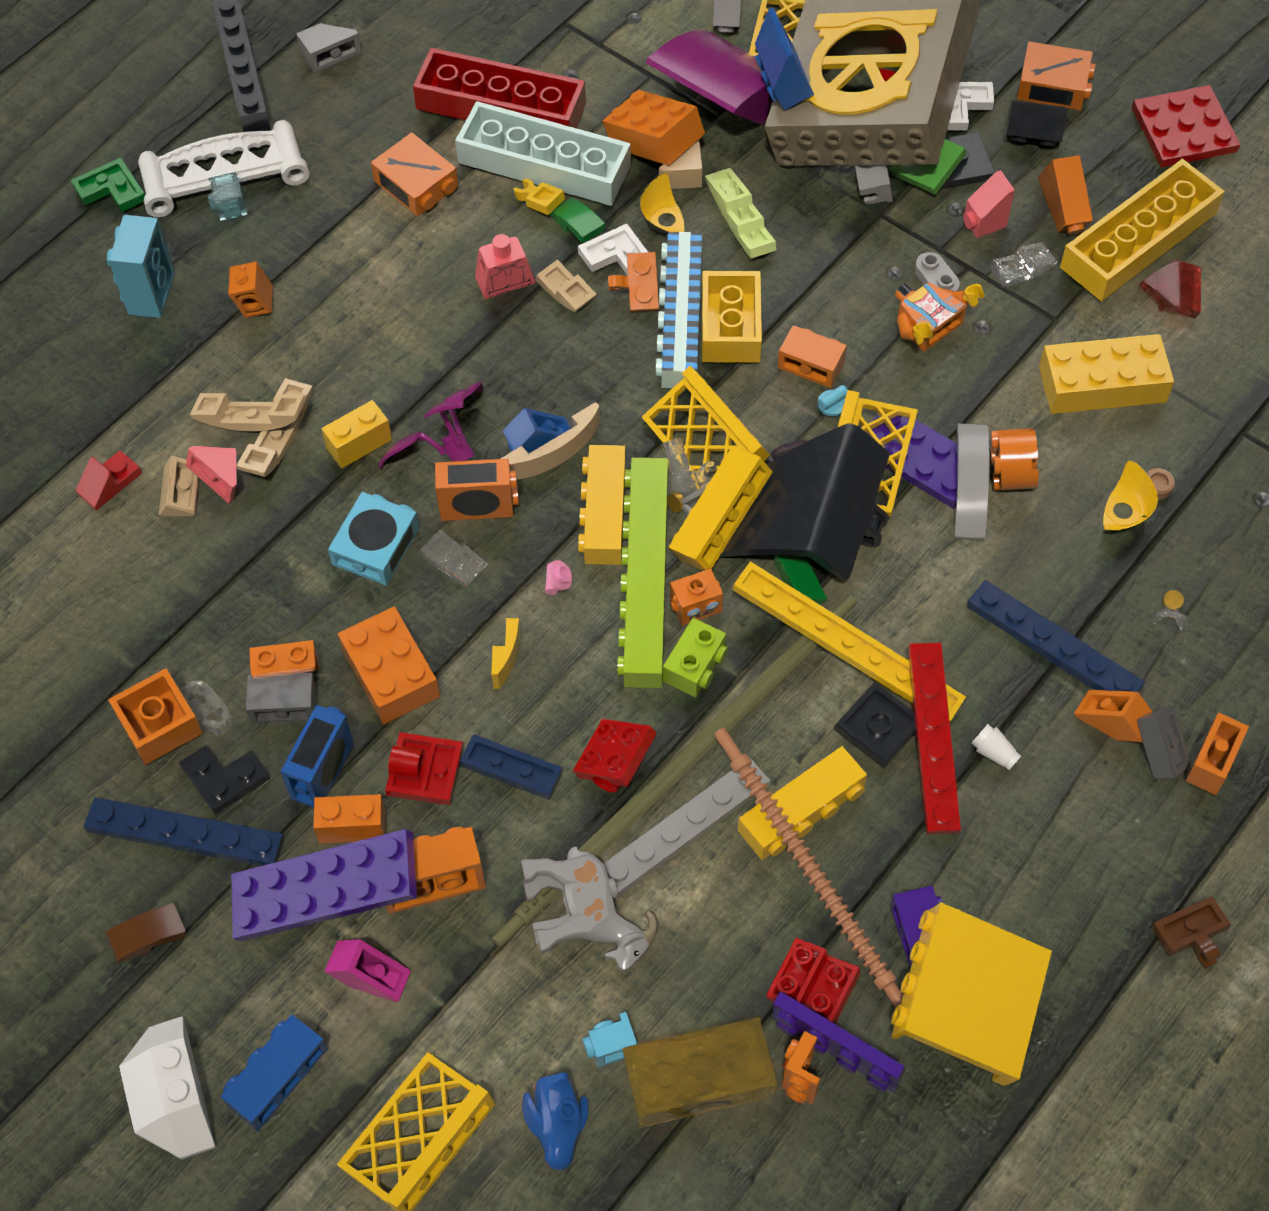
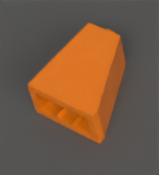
M1080 155L1053 159L1039 174L1038 179L1058 233L1067 231L1068 235L1084 232L1085 228L1093 221Z

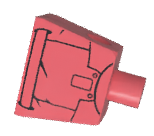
M499 234L493 238V243L478 249L475 279L484 299L535 284L528 260L517 237L509 238L504 234Z

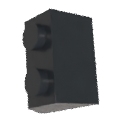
M1011 99L1006 134L1012 135V141L1027 143L1028 138L1039 139L1038 144L1055 146L1056 141L1062 142L1068 108Z

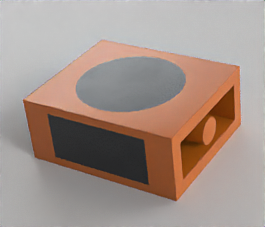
M1028 41L1017 100L1081 110L1083 100H1089L1092 83H1087L1088 80L1093 79L1096 65L1091 63L1092 52Z
M412 132L370 162L373 180L417 217L426 210H430L438 201L446 195L453 193L458 187L456 167Z
M509 459L435 462V490L441 521L514 517L513 505H519L516 470L510 471Z

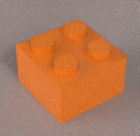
M167 668L108 699L118 720L145 765L203 734L194 713Z

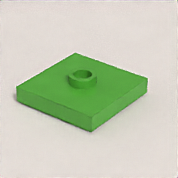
M945 139L938 164L891 165L889 172L890 175L936 195L967 154L966 148Z

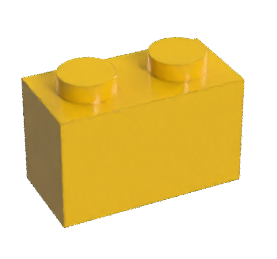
M373 400L321 428L326 449L341 469L392 440L388 419Z

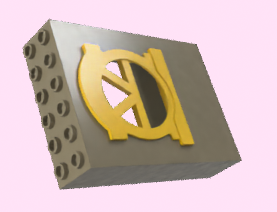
M805 0L792 44L795 47L814 95L786 110L783 109L779 101L772 102L765 129L778 166L938 164L982 0ZM888 53H906V54H888ZM856 54H879V55H856ZM826 55H847V56H826ZM900 67L886 82L878 68ZM862 68L866 69L874 85V88L861 92L840 91ZM822 69H844L830 83H827L822 75Z

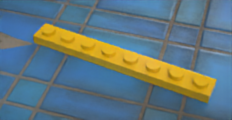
M751 561L734 583L733 591L913 704L909 660ZM946 684L949 720L951 722L966 696Z

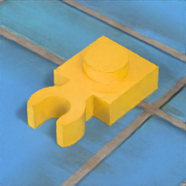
M530 179L522 180L524 189L517 187L513 189L517 200L526 201L527 207L549 215L565 200L564 190L544 182L535 186Z

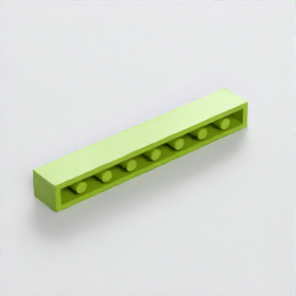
M632 458L631 469H625V488H630V495H624V513H629V521H623V539H628V547H622V566H627V574H621V592L626 593V601H620V620H625V628H619V647H624V656H618V675H624V687L662 688L668 458Z

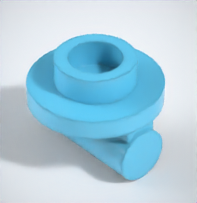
M841 385L835 390H827L821 393L818 398L819 410L827 416L841 415L848 391L847 388Z

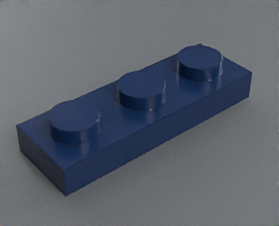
M475 734L472 735L460 759V765L463 768L548 800L551 799L563 773L562 767Z

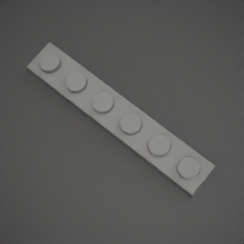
M751 759L752 764L750 766L757 768L755 774L762 776L760 781L762 784L766 783L768 788L770 786L769 778ZM733 770L603 863L608 879L614 878L617 898L755 797L749 795L751 792L750 788H744L746 782L739 780L740 773H734Z

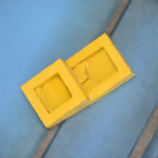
M506 618L505 646H492L491 676L493 689H500L515 664L521 635L519 618Z

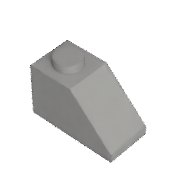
M714 0L713 26H718V31L734 32V27H740L742 0Z
M320 23L296 33L300 53L314 73L361 53L359 35L354 29Z

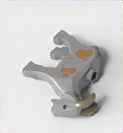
M573 847L568 852L567 860L554 861L548 858L520 860L524 876L522 884L526 902L533 900L541 890L552 888L562 891L567 914L560 918L532 924L535 943L539 944L540 954L551 951L556 944L563 941L582 939L598 943H616L617 949L606 953L605 958L615 960L618 969L621 971L629 970L644 956L657 934V919L651 911H646L643 917L646 931H642L616 913L613 898H617L614 878L608 879L605 865L594 854L580 852L577 850V847Z

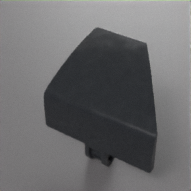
M847 423L817 436L769 462L767 465L772 470V474L719 557L745 555L808 556L840 579L850 578L860 545L866 547L880 546L882 541L881 531L889 519L888 514L874 503L890 456L889 451L862 428L855 424Z

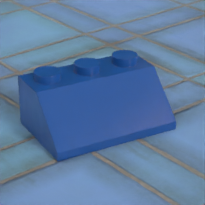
M769 9L755 41L759 54L754 57L761 69L762 77L768 86L767 90L773 102L779 101L783 109L786 110L814 95V92L795 47L775 9Z

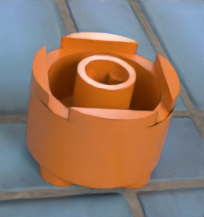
M1034 428L991 431L992 447H990L991 465H994L993 489L1003 491L1038 488V448Z

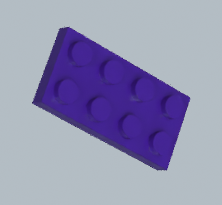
M877 414L872 421L880 418V416ZM897 415L890 419V421L898 430L908 424L909 418ZM916 420L901 478L953 509L956 507L957 489L956 443ZM885 423L872 429L878 439L891 433ZM896 438L883 445L889 451L890 456L902 449ZM889 464L886 465V469L895 474V471L892 469V467Z
M780 991L773 1003V1020L777 1022L776 1027L792 1037H794L795 1033L802 1037L804 1031L818 1037L815 1052L821 1055L827 1052L838 1059L836 1063L841 1068L853 1074L857 1070L867 1076V1082L881 1092H885L887 1089L893 1093L896 1091L901 1082L905 1066Z

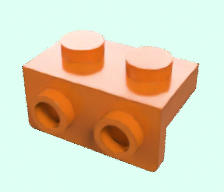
M313 640L249 648L252 678L311 672L319 669V657Z
M804 1031L800 1041L793 1039L784 1057L786 1060L783 1065L785 1071L782 1089L786 1090L785 1093L789 1098L798 1103L804 1104L806 1101L813 1104L817 1097L820 1078L807 1072V1069L813 1060L818 1037Z

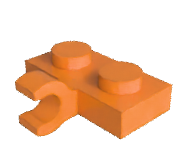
M627 253L628 276H608L609 291L629 290L630 312L659 311L656 253Z

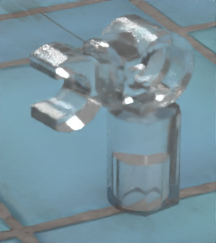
M675 438L663 443L666 458H668L669 471L673 475L670 485L675 492L686 497L711 481L712 478H708V473L717 469V465L714 462L704 463L698 471L695 469L690 470L682 440Z

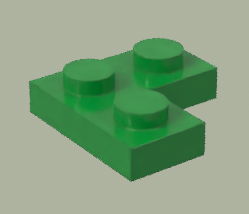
M121 157L71 180L74 190L84 205L109 194L121 212L144 202L145 193Z

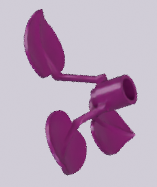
M479 381L453 393L443 402L432 407L424 415L426 419L435 413H440L450 433L441 439L444 444L443 446L425 433L418 431L402 438L391 446L381 459L379 468L382 470L390 456L418 441L428 442L438 450L441 456L446 453L451 462L467 461L475 453L462 433L455 409L463 408L464 399L471 393L483 392L482 382ZM445 410H449V413H450V415H451V418H452V421H453L455 430H454V428H453V426H452V424H451V422H450V420H449V418H448V416H447Z

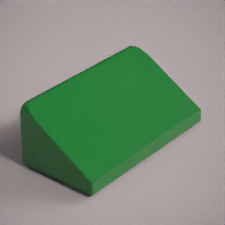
M774 555V564L784 583L818 604L827 601V597L806 556Z

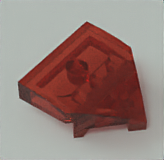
M1174 260L1139 283L1144 291L1149 289L1150 293L1157 299L1160 312H1163L1168 307L1172 311L1194 319L1201 313V267Z

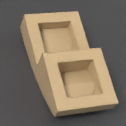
M558 259L536 275L535 281L555 300L573 312H577L597 295L578 274L574 277Z

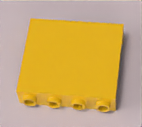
M940 902L930 910H926L920 919L919 929L922 931L919 941L914 944L910 953V960L913 963L910 973L906 974L901 984V992L904 994L901 1005L896 1007L892 1016L891 1024L894 1025L891 1037L898 1039L906 1035L994 1073L992 1081L1006 1086L1020 1079L1052 951Z

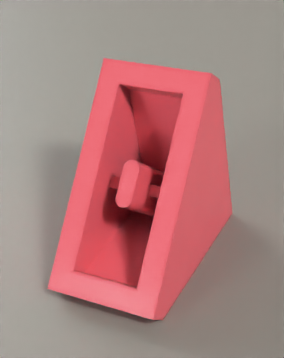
M190 447L188 449L186 467L228 504L231 503L234 499L237 485L236 448Z

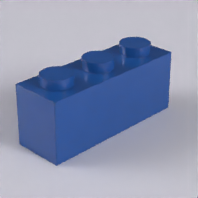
M292 1014L286 1021L283 1020L275 1026L270 1035L271 1039L263 1048H257L250 1055L246 1068L239 1076L234 1075L228 1080L223 1088L224 1093L220 1096L231 1111L257 1132L328 1050L324 1039Z

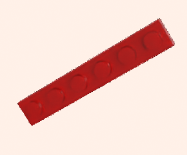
M910 643L908 646L926 835L955 834L961 831L942 643Z

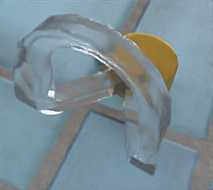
M1170 590L1164 595L1162 600L1165 608L1154 613L1149 624L1156 625L1164 617L1175 618L1181 631L1189 632L1191 619L1179 612L1184 603V597L1179 591Z

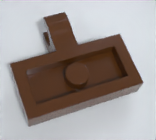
M1213 896L1154 922L1152 930L1169 956L1194 946L1200 964L1206 969L1217 964L1216 958L1221 956L1218 948L1210 938L1227 931L1231 924Z

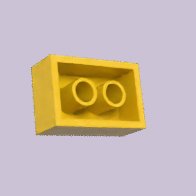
M703 271L702 362L760 363L762 345L760 271Z

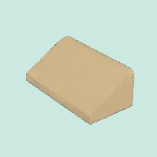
M171 455L164 466L159 516L195 515L199 477L186 467V459Z

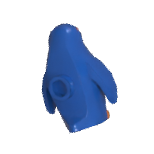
M558 1073L540 1078L535 1082L534 1103L528 1092L524 1093L522 1110L524 1120L530 1131L541 1143L547 1166L555 1170H565L571 1165L575 1146L588 1118V1100L585 1096H582L578 1105L572 1080L568 1073Z

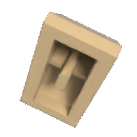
M699 140L669 166L663 164L659 168V176L668 174L671 189L702 187V161Z

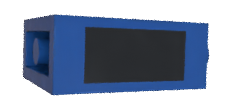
M318 705L315 706L280 771L290 798L313 808L314 797H327L354 746L347 718L339 709L334 707H327L326 709Z

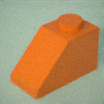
M1088 690L1074 715L1117 741L1143 742L1137 719L1153 711L1139 692Z

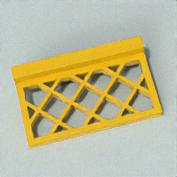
M691 365L682 372L684 378L642 416L643 420L701 487L707 484L708 472H716L719 466H709L711 451H724V457H726L732 446L760 456L764 461L770 456L766 449ZM687 388L691 392L690 405H677L678 396ZM661 411H670L668 425H656L652 419ZM676 411H689L688 425H674ZM696 411H707L709 413L707 425H694ZM674 431H687L685 445L672 444ZM693 431H707L705 445H692ZM713 431L726 432L725 445H711ZM691 451H704L703 466L690 465ZM696 471H702V476H700Z
M848 390L838 427L847 423L859 426L860 423L861 428L882 446L895 438L902 446L900 451L889 456L887 465L889 464L895 471V476L886 481L882 480L878 492L883 490L889 498L887 506H878L891 517L918 409L859 398V392ZM863 408L876 411L880 418L867 424L861 416ZM897 415L908 417V424L898 430L890 421V419ZM885 423L891 433L878 439L872 429Z
M427 1052L340 1159L337 1166L392 1207L394 1211H413L491 1112L495 1103L487 1090L478 1084L475 1086ZM430 1066L440 1071L441 1083L422 1086L421 1077ZM446 1076L450 1078L452 1081L446 1082ZM462 1087L469 1092L461 1103L448 1105L447 1089ZM441 1091L443 1106L424 1110L423 1094ZM417 1095L418 1111L400 1114L399 1104L405 1097ZM443 1114L444 1125L440 1130L426 1133L425 1117ZM419 1119L420 1135L401 1138L400 1122ZM394 1123L395 1139L377 1143L376 1132L380 1127ZM421 1142V1154L417 1159L403 1162L402 1146ZM396 1147L397 1163L378 1167L377 1151ZM371 1152L372 1168L357 1171L351 1166V1163L359 1154ZM398 1171V1183L388 1194L380 1188L379 1175ZM373 1176V1182L366 1177Z

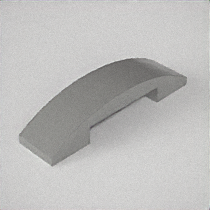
M958 423L954 539L985 540L989 490L988 425Z

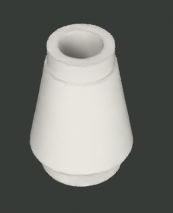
M989 724L971 743L977 748L976 752L1005 767L1007 770H1010L1021 757L997 727L994 729Z

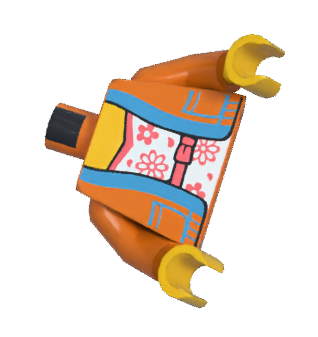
M926 283L917 291H914L907 284L901 285L895 293V297L901 302L897 317L901 338L914 341L925 352L963 324L967 305L975 307L979 303L978 298L985 297L982 286L980 284H972L964 291H953L937 287L932 283Z

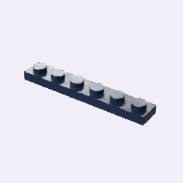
M984 580L967 602V608L1094 690L1140 692L1145 684V681L987 580Z
M96 797L93 799L84 824V829L89 833L258 866L278 862L285 840L282 833Z

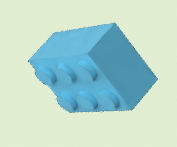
M123 215L120 226H117L115 229L113 248L109 249L107 253V264L111 266L114 283L119 288L120 300L124 302L129 315L161 318L175 276V270L158 218Z

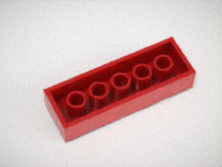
M430 48L413 85L416 109L467 120L477 101L576 128L586 105L584 80L436 48Z

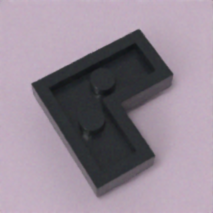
M207 745L179 762L181 769L214 815L270 780L268 773L251 750L224 768Z

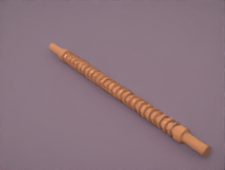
M725 727L719 729L714 733V736L732 761L730 767L734 773H740L739 780L746 782L744 788L751 789L749 795L751 797L755 796V804L762 806L760 812L767 813L765 819L767 821L771 820V828L778 830L776 836L783 837L781 843L783 845L787 844L789 847L787 852L794 854L792 860L799 861L798 869H804L803 876L810 878L808 884L814 885V893L819 892L821 895L819 901H825L826 905L824 908L832 911L830 917L837 919L835 925L842 926L841 934L848 935L846 941L852 942L854 945L852 950L859 952L857 958L864 959L863 967L870 968L868 974L875 976L874 983L877 988L885 991L895 1008L901 1005L903 994L894 982L896 976L892 970H886L887 963L880 961L881 954H875L876 946L869 945L870 938L863 936L865 930L857 927L859 921H853L852 917L854 914L852 912L848 913L846 910L848 905L841 903L843 897H837L835 894L837 888L832 889L830 886L832 881L825 879L826 872L819 870L821 864L814 863L816 857L814 855L810 856L808 853L810 848L803 846L805 840L798 839L799 832H794L792 829L794 824L787 822L789 816L782 815L783 808H778L776 805L778 800L771 798L773 792L766 791L768 785L766 783L762 784L760 781L762 776L755 774L757 768L750 766L752 761L749 756L741 753Z

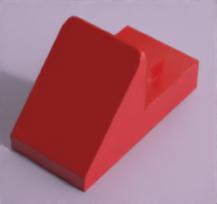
M121 450L103 464L92 456L75 491L97 511L140 476L142 472L140 467Z

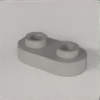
M926 252L918 256L915 264V274L923 285L932 283L940 288L959 291V279L940 255Z

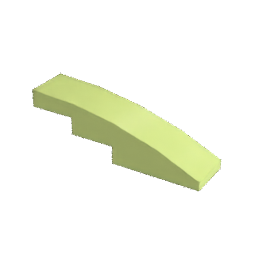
M728 168L706 175L705 181L721 213L750 259L776 251V241L765 228L764 217L753 205L752 194L733 170Z

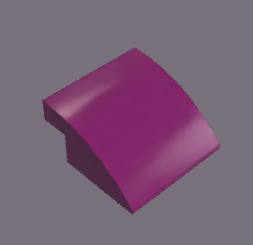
M695 30L679 35L657 49L645 62L736 115L760 125L764 124L769 115L773 100L767 90L768 86L762 77L761 69L755 57L712 32Z

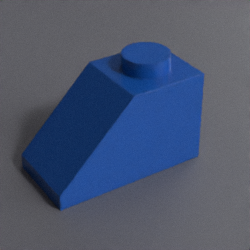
M524 408L508 424L503 433L511 451L522 446L529 454L570 430L571 427L565 417Z

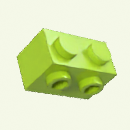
M692 618L663 665V682L697 697L701 688L707 689L714 675L712 670L716 663L722 664L728 653L726 633Z

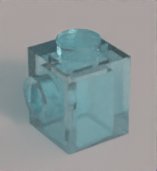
M236 172L210 177L209 181L213 193L207 195L211 210L218 211L220 221L247 215Z

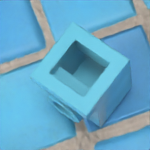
M626 1012L619 1014L620 1021L613 1023L612 1020L598 1023L593 1027L594 1030L588 1031V1037L582 1038L588 1059L594 1057L598 1068L638 1055L637 1042Z

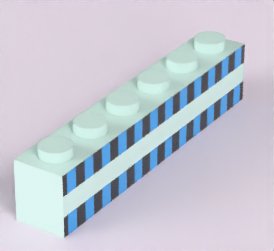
M668 232L667 243H662L661 260H667L666 266H661L660 283H666L665 288H660L659 306H665L664 311H659L658 329L664 330L663 335H658L657 352H662V358L656 359V376H662V388H673L684 378L682 372L690 365L697 372L702 233Z

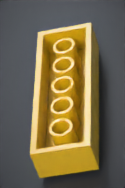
M1181 159L1065 246L1060 268L1102 302L1216 215L1225 191L1184 159Z

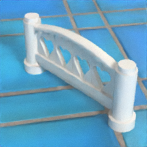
M285 120L277 121L271 131L240 132L211 137L185 145L159 157L151 151H146L140 155L138 160L146 193L144 197L146 212L153 217H164L170 214L174 208L172 198L185 194L188 195L281 173L282 179L286 184L300 185L310 175L306 161L301 158L293 127ZM262 145H270L264 158H259L249 151L252 147L260 148ZM243 151L241 158L235 165L222 158L224 154ZM210 157L216 158L209 171L195 164L198 160H207ZM184 163L190 164L183 177H178L168 170L171 166H180Z

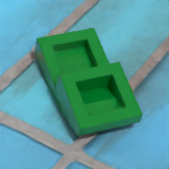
M574 198L561 203L550 213V216L565 232L570 230L582 244L605 231V223L591 209Z

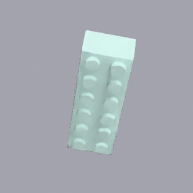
M477 101L455 140L457 159L460 164L521 181L523 179H530L535 185L544 182L564 190V193L610 206L613 205L631 167V143Z

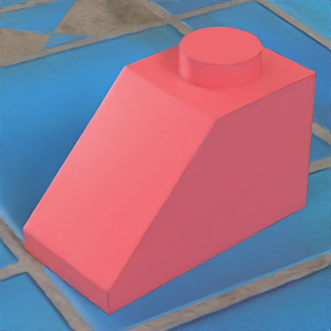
M1001 170L995 172L967 200L963 220L966 227L971 229L977 238L1007 227L1015 190Z

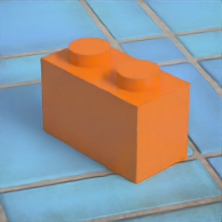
M793 325L779 350L777 368L831 388L845 363L847 345L840 343L836 339H829L809 329Z
M1218 712L1186 782L1217 795L1230 771L1249 726Z
M381 794L314 797V831L319 844L357 842L384 835L385 807Z

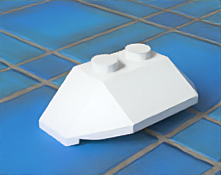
M183 1016L149 1027L119 1066L134 1133L181 1160L215 1149L216 1145Z

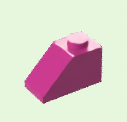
M361 939L337 941L324 972L351 988L393 1002H399L411 970Z

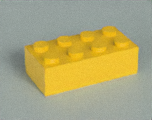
M1160 334L1045 345L1039 364L1051 414L1166 403L1174 384Z

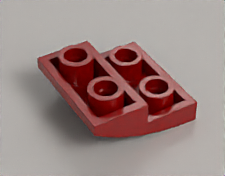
M795 938L766 997L774 1003L781 991L836 1025L861 974L860 968L829 956L827 950Z

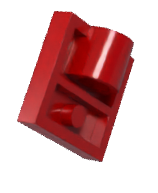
M602 719L575 765L573 772L580 779L591 780L601 789L616 793L620 786L627 787L657 733L649 725Z
M399 732L397 744L392 747L389 757V776L385 788L386 796L451 805L460 759L464 749L463 741Z

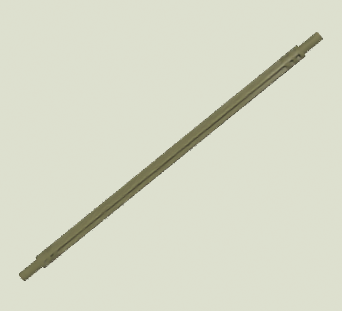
M847 595L831 612L843 618L857 604V601L852 595ZM802 634L578 851L588 852L599 858L718 743L714 736L715 732L723 727L729 732L819 644ZM547 888L541 890L533 900L528 902L525 900L513 912L514 916L491 938L492 941L501 948L522 926L527 927L562 891Z

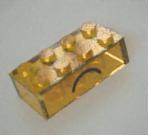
M760 1017L622 1048L623 1063L639 1128L776 1096L778 1084Z

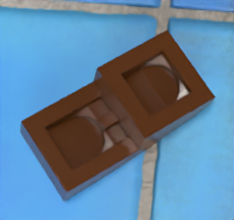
M174 903L133 917L109 929L105 935L116 962L120 963L150 954L151 948L184 938L186 930Z

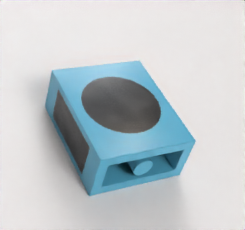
M361 492L328 548L332 565L387 586L419 530L417 512L407 505H397L388 502L380 495H370Z

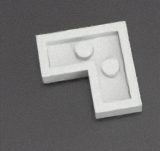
M960 82L947 130H968V110H993L994 94L992 82Z
M624 224L578 246V254L591 272L617 261L627 276V253L648 252L628 224Z

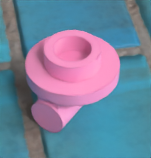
M560 560L548 563L545 593L555 595L557 591L568 589L572 583L570 568Z

